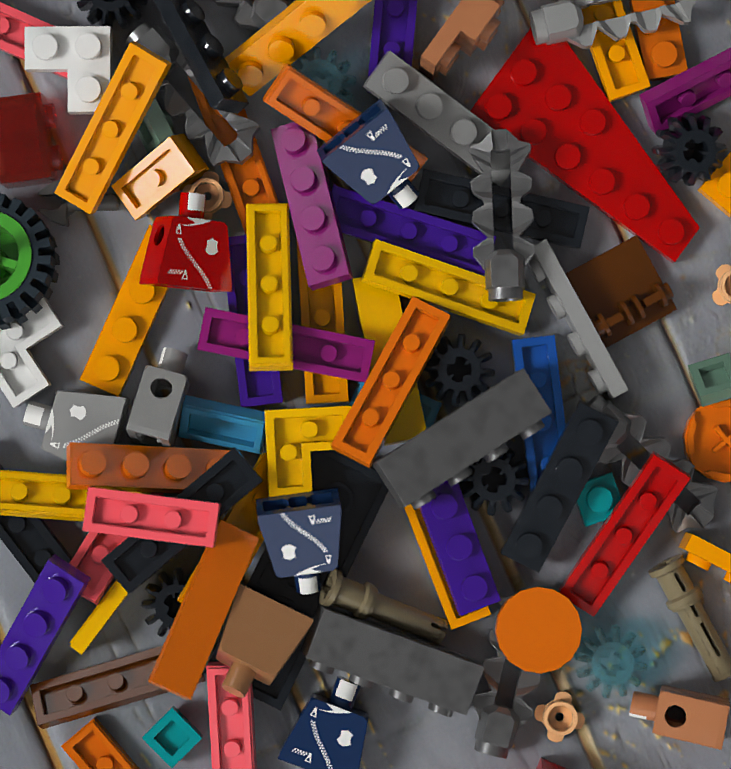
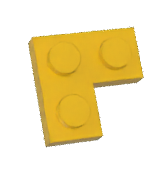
M351 405L264 410L269 497L312 491L310 451L333 450L331 443L350 411Z

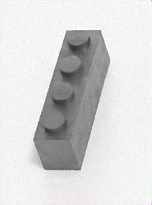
M523 368L400 445L372 465L398 506L402 508L411 504L414 510L434 499L436 494L433 489L446 480L450 486H453L471 475L473 471L469 466L480 458L484 457L486 462L489 463L508 451L509 448L505 442L520 434L524 440L545 427L541 419L552 412Z
M319 602L313 618L314 621L301 649L304 656L310 659L308 664L310 667L327 674H333L334 669L341 670L350 674L348 680L366 688L372 689L374 683L390 688L389 695L408 703H412L414 697L429 702L428 709L447 717H452L454 711L467 715L485 668L477 659L367 619L353 618L351 613L332 606L325 607L320 605Z

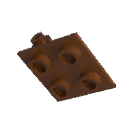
M637 235L565 273L606 348L677 310L671 299L674 297L670 286L667 282H662Z

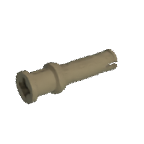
M674 555L653 566L648 573L651 578L658 580L668 599L665 603L667 608L673 613L677 612L694 645L712 675L713 681L719 682L731 676V657L700 602L703 597L700 586H694L683 566L685 561L683 555Z
M338 569L329 572L321 588L319 596L320 605L325 607L334 605L350 611L353 618L362 620L370 617L431 641L435 645H439L446 635L445 631L439 629L440 627L448 628L447 619L439 618L378 593V589L374 584L370 582L361 584L343 577L342 571Z

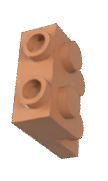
M461 0L421 55L419 72L433 81L439 72L445 76L460 56L458 54L460 50L470 57L477 47L485 51L498 32L497 28L501 21L497 17L501 13L500 8L504 1Z

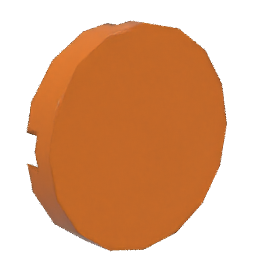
M730 398L704 407H697L686 421L682 435L684 454L688 461L695 466L694 469L705 478L723 483L731 482Z
M535 586L520 590L505 601L497 614L495 635L499 648L509 662L523 671L542 674L558 670L572 659L580 646L582 626L579 613L567 597L554 589Z

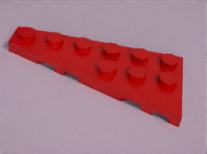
M530 28L470 112L494 130L507 129L519 141L530 143L531 153L528 159L631 234L637 235L642 242L671 263L676 262L700 227L569 44L565 41L551 45L546 43L536 45Z

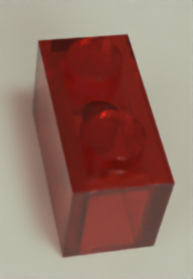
M41 92L0 97V183L7 189L53 183L58 180L57 171L63 170L61 148L59 145H53L51 129L58 127L54 103H48L47 98Z

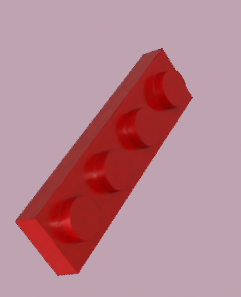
M653 451L566 577L558 592L567 597L571 603L594 617L691 478L690 474Z

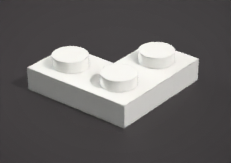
M111 26L24 27L25 70L27 72H67L68 113L70 115L94 114L113 77V29Z
M45 297L39 302L43 308L37 314L32 310L25 314L28 318L26 322L19 324L15 320L10 322L11 328L0 329V388L13 408H18L51 386L50 381L29 351L30 348L64 327Z

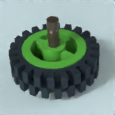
M0 193V329L5 330L11 328L10 322L16 320L19 324H22L28 320L25 314L31 310L37 314L43 308L39 302L43 297L48 300L51 297L53 291L49 286L51 282L57 283L59 274L55 270V265H60L59 255L55 251L57 247L56 241L41 218L30 207H26L22 201L16 198L10 200L5 194Z

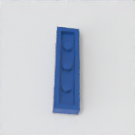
M555 335L511 340L515 372L524 368L552 412L541 419L545 427L523 440L527 475L530 479V493L566 426Z

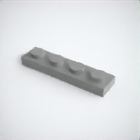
M387 51L362 87L378 99H381L386 105L480 175L482 171L470 155V146L481 143L490 131L494 129L393 52ZM510 151L500 154L491 152L493 185L502 186L511 174Z
M547 239L535 245V255L529 262L528 268L538 283L544 280L552 295L546 298L555 317L558 320L565 318L572 333L568 334L567 338L578 357L585 355L593 369L587 372V375L594 389L600 395L605 392L608 399L615 398L628 391L629 389Z

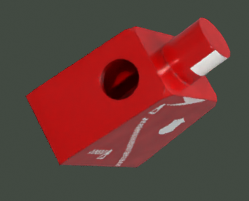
M181 192L178 216L155 218L140 275V285L204 292H232L228 226L225 222L204 219L205 194Z

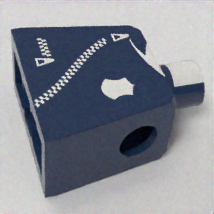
M381 99L317 149L325 166L372 205L388 194L398 208L403 209L413 203L419 196V191L408 178L420 166L392 114Z
M333 488L256 499L258 523L276 576L280 578L294 576L296 591L300 594H313L320 591L322 588L320 572L334 571L338 567L341 504L338 489Z
M337 676L330 698L312 693L282 744L278 759L303 769H359L369 713L354 707L361 686L347 678Z

